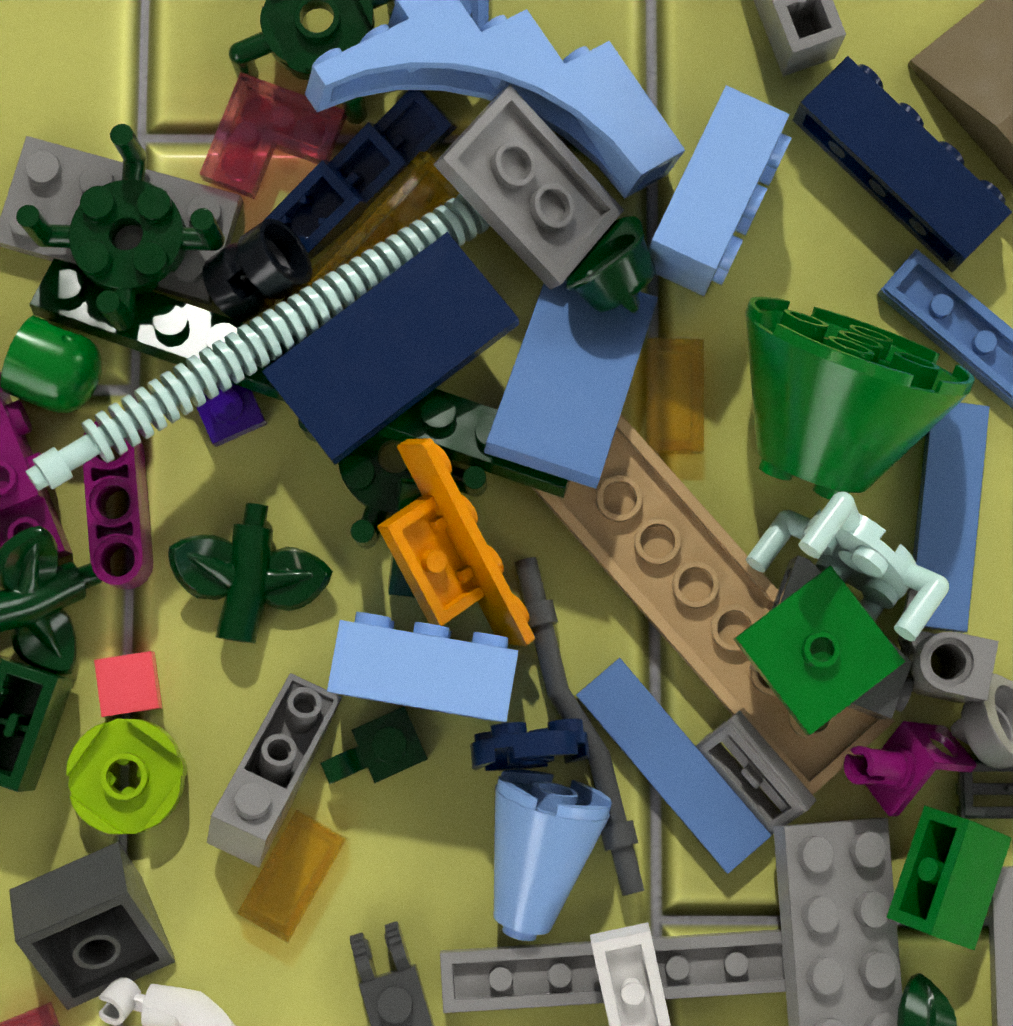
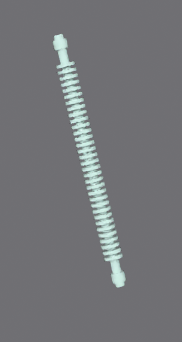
M458 194L456 198H452L444 205L435 208L433 213L428 212L422 216L421 220H415L410 223L409 227L400 229L397 235L392 234L385 239V242L377 243L374 245L373 250L367 249L362 252L361 257H354L349 261V265L344 263L336 270L337 273L331 271L324 276V280L319 278L313 282L312 288L306 286L299 292L300 296L293 294L288 297L287 303L282 301L275 305V311L268 309L263 312V319L258 316L253 318L249 322L250 327L247 324L237 328L238 335L235 332L225 335V343L220 339L215 341L211 345L213 351L208 347L199 351L200 359L195 355L187 358L188 368L183 363L177 364L173 367L175 376L170 371L164 372L160 375L163 385L155 378L149 381L147 386L151 395L144 387H139L134 391L138 403L129 394L121 398L125 411L118 403L108 406V410L112 419L102 410L95 414L98 427L89 418L83 421L81 425L86 433L84 436L59 451L52 447L34 458L33 462L35 465L25 471L38 491L47 486L53 490L73 478L71 471L97 455H100L106 463L111 462L115 459V456L110 447H113L119 455L124 454L128 451L124 439L132 447H135L141 443L137 431L145 439L154 435V430L150 423L158 431L166 428L167 422L163 415L171 423H174L180 419L178 409L184 415H187L193 411L192 403L197 407L206 403L205 395L209 399L218 396L217 386L222 391H226L232 387L231 380L237 384L244 380V373L251 376L257 372L256 365L260 368L267 366L270 363L269 357L274 361L283 355L282 350L287 353L295 347V343L299 344L307 338V335H311L319 327L323 326L446 232L450 234L459 246H462L465 241L472 240L477 234H482L491 226L461 194Z

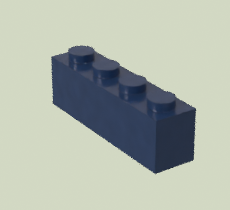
M849 56L800 102L793 121L952 273L1012 213L1005 205V198L996 186L989 181L977 179L964 166V159L956 148L945 141L938 142L923 127L922 118L911 106L902 102L898 104L883 89L881 79L870 67L864 64L857 65Z

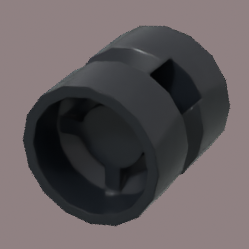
M271 218L262 221L242 235L238 243H232L210 257L203 266V281L215 305L228 317L244 323L273 306L276 299L280 300L309 282L312 275L309 255L299 237L281 221Z

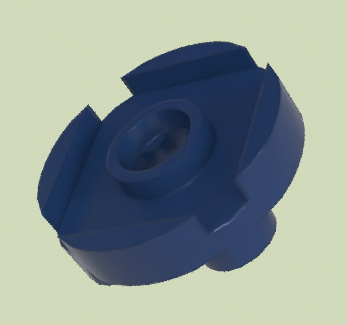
M576 718L550 721L547 723V728L535 729L527 732L526 722L496 724L490 726V732L474 734V742L470 744L472 769L474 770L485 767L486 771L548 767L549 762L555 761L554 756L564 755L565 764L585 760L590 757L587 732L583 731L582 719Z

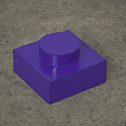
M234 384L226 391H222L217 386L218 396L209 399L205 395L206 403L200 407L196 406L210 440L215 447L267 425L253 391Z

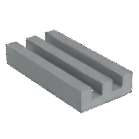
M740 710L719 725L713 732L706 735L696 745L697 749L771 835L774 834L773 826L789 824L808 811L817 801ZM720 742H722V743L725 745V747L731 752V754H732V755L737 759V761L743 766V769H742V767L736 762V760L730 755V753L724 748V746H723ZM759 786H760L761 789L767 794V796L773 801V803L779 808V810L781 811V813H780V812L778 811V809L772 804V802L766 797V795L760 790Z

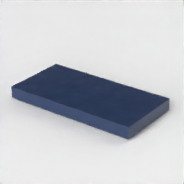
M446 232L262 372L325 454L336 465L519 325V318L450 234Z

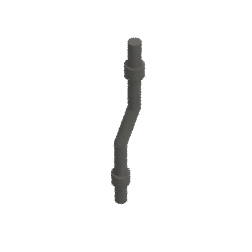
M530 557L518 560L514 563L525 607L530 617L528 625L535 636L534 643L548 699L561 719H582L583 731L587 732L590 757L587 759L595 789L604 793L612 801L610 817L601 832L605 851L611 850L622 896L645 891L633 844L638 843L633 820L627 821L610 752L569 689L553 626L558 623L553 600H547L537 558Z

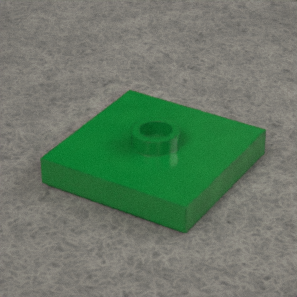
M831 565L733 639L806 735L814 733L905 663L902 656Z

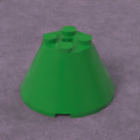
M773 297L751 298L746 308L745 316L756 446L758 454L762 457L759 469L777 479L790 481L795 476L815 484L813 491L830 500L838 492H865L970 393L974 384V376L961 365H955L953 373H950L936 365L940 356L939 353L885 329L815 306L811 316L788 310L790 301Z

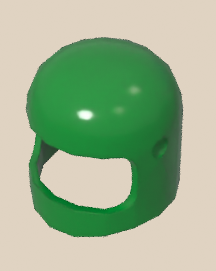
M32 315L23 323L10 344L1 372V388L7 394L49 411L72 413L79 410L91 399L98 386L102 373L101 354L97 346L85 336L66 331Z

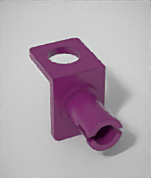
M903 721L881 749L856 746L850 750L854 755L860 756L847 754L844 760V772L848 780L857 785L865 784L886 814L892 817H897L901 814L936 770L971 773L977 766L972 757L956 737L952 736V732L946 726ZM930 738L943 744L951 752L952 756L939 750Z

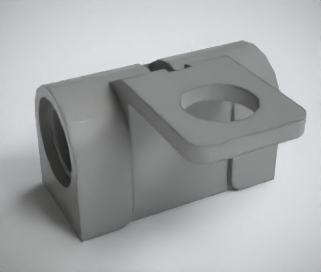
M911 588L907 590L903 613L918 591ZM921 631L915 641L906 640L899 635L900 651L912 662L907 677L914 679L912 692L956 703L988 701L999 641L958 632L934 634ZM933 652L939 656L942 662V671L939 677L933 672L931 667Z

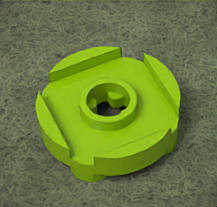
M115 719L110 722H104L88 730L77 741L69 755L66 776H69L68 787L71 792L69 797L76 813L91 827L107 834H137L158 826L175 810L184 791L187 764L181 756L177 743L158 725L143 719ZM132 761L135 762L139 767L136 773L140 779L138 787L135 789L134 787L127 786L122 792L118 791L114 787L118 777L112 772L113 767L117 763L127 766Z

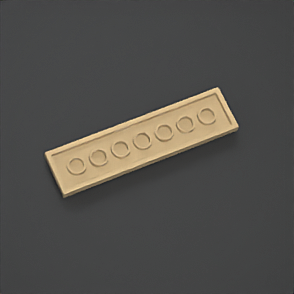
M622 414L620 415L597 489L570 481L564 498L532 488L732 715L740 710L812 795L844 767V760L847 754L857 756L850 749L856 746L867 747L895 722L893 718L878 719L846 707L811 735L805 734L758 672L749 669L751 665L750 660L733 640L771 610L778 589L762 572L753 569L747 563L746 553Z

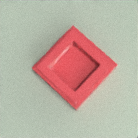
M154 651L94 660L101 717L162 709Z

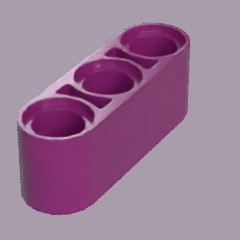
M125 439L128 451L122 454L120 458L106 463L100 455H97L83 464L92 570L100 580L120 589H133L140 587L151 575L153 551L144 447L142 441L137 446L132 447ZM127 491L130 497L128 511L120 518L110 519L105 510L107 500L115 492ZM130 547L135 556L134 566L126 575L116 577L111 571L110 559L118 549Z

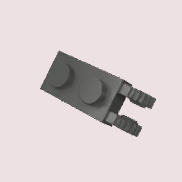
M396 921L386 924L384 934L388 950L392 954L397 969L380 975L376 974L372 960V950L364 934L361 932L351 935V949L361 977L359 987L371 1026H435L416 963L411 964L399 923Z

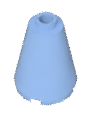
M523 769L503 771L495 785L493 917L503 926L502 931L507 936L522 941H534L537 935H544L551 931L610 817L612 801L601 791L584 783L572 780L569 788L552 783L553 774Z

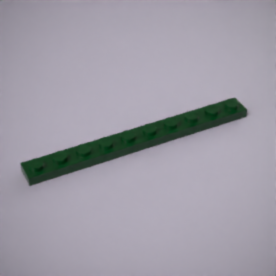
M55 258L29 303L35 316L174 364L183 363L187 368V358L195 355L200 359L199 351L206 347L213 351L212 343L219 339L225 343V335L230 332H235L238 335L237 328L245 324L150 291L136 295L133 325L126 331H118L109 323L96 305L98 295L105 290L91 281L78 266ZM270 357V363L267 366L260 368L256 365L257 372L251 376L244 373L245 378L241 382L236 384L231 380V383L284 401L262 372L275 362ZM436 388L376 433L399 442H403L406 439L430 438L445 451L451 460L469 466H478L486 472L564 498L570 480L484 453L486 441L498 410Z

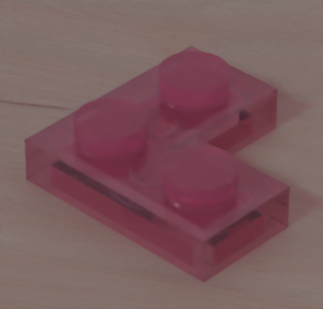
M240 72L199 174L203 181L255 199L275 149L315 164H319L322 160L329 162L347 118L344 109L335 106L316 112L305 95Z

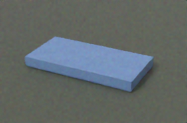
M565 279L561 285L551 290L545 284L542 286L488 435L484 453L597 489L658 297L639 292V310L635 313L630 312L623 305L609 311L599 312L575 290L569 291L566 288L567 281Z

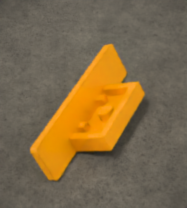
M430 438L406 439L397 445V449L422 496L377 525L428 623L443 626L475 602H478L495 635L508 637V644L526 647L535 640V636L528 625L530 619L528 610L523 602L512 594L502 574L504 572V565L501 558L492 547L487 545L477 526L478 515L474 506L465 496L461 495L450 474L452 472V465L449 457Z

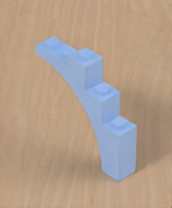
M395 0V6L388 25L383 24L372 29L361 39L359 44L344 51L340 48L331 49L316 59L312 65L305 91V96L316 112H320L356 97L396 90L446 91L492 101L500 91L511 85L551 130L563 136L599 167L624 199L668 175L685 151L610 41L592 50H589L587 46L580 47L562 60L527 9L508 19L505 15H499L488 21L479 30L460 0Z

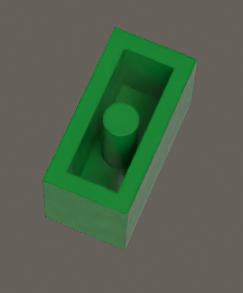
M924 805L886 918L934 937L975 950L1012 837L974 821Z

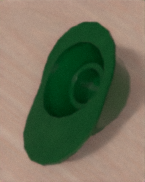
M626 216L615 220L566 278V288L569 291L575 290L599 312L609 311L620 305H623L632 313L638 311L640 304L638 293L652 281L656 274L655 264L644 241L645 235L641 221L636 216Z

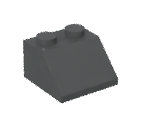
M119 842L9 890L15 942L67 1010L100 996L111 982L120 977H127L134 981L175 963L174 953L144 880Z

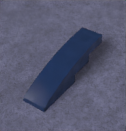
M408 90L376 124L368 122L330 162L322 160L264 220L271 218L279 220L288 226L299 237L311 260L382 200L428 157L457 126L423 90Z

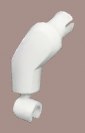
M120 977L111 982L99 996L100 1000L107 1002L99 1011V1016L104 1022L111 1025H120L134 1010L142 1012V1026H236L227 1014L201 991L150 984L145 995L141 994L138 985L127 977Z

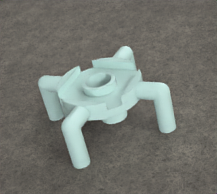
M847 492L834 494L822 512L821 509L818 510L811 519L792 510L781 511L746 558L747 563L753 569L764 573L791 536L801 540L798 544L800 549L810 557L818 559L815 566L821 572L831 565L844 583L846 582L862 591L863 599L860 604L874 622L884 608H893L898 599L902 598L909 588L918 591L894 626V630L901 637L909 641L916 640L949 591L947 579L942 575L916 565L914 558L902 544L894 552L880 540L886 530L871 519L859 514L854 498Z

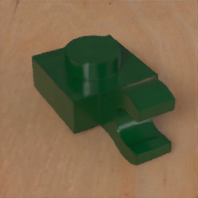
M405 706L352 729L351 731L358 746L331 757L320 764L329 784L340 781L366 768L369 769L374 783H377L428 760Z

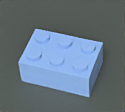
M725 86L652 238L649 253L655 264L657 275L702 296H705L711 281L720 285L723 284L743 242V239L734 236V233L736 231L746 236L768 189L759 185L758 182L767 186L770 185L790 143L791 137L782 133L790 114L734 88Z
M356 612L354 622L339 621L327 692L507 723L519 651L508 649V637L473 632L472 642L450 639L452 631H450L449 627L423 622H415L413 632L394 629L395 621H391L390 617L365 612Z

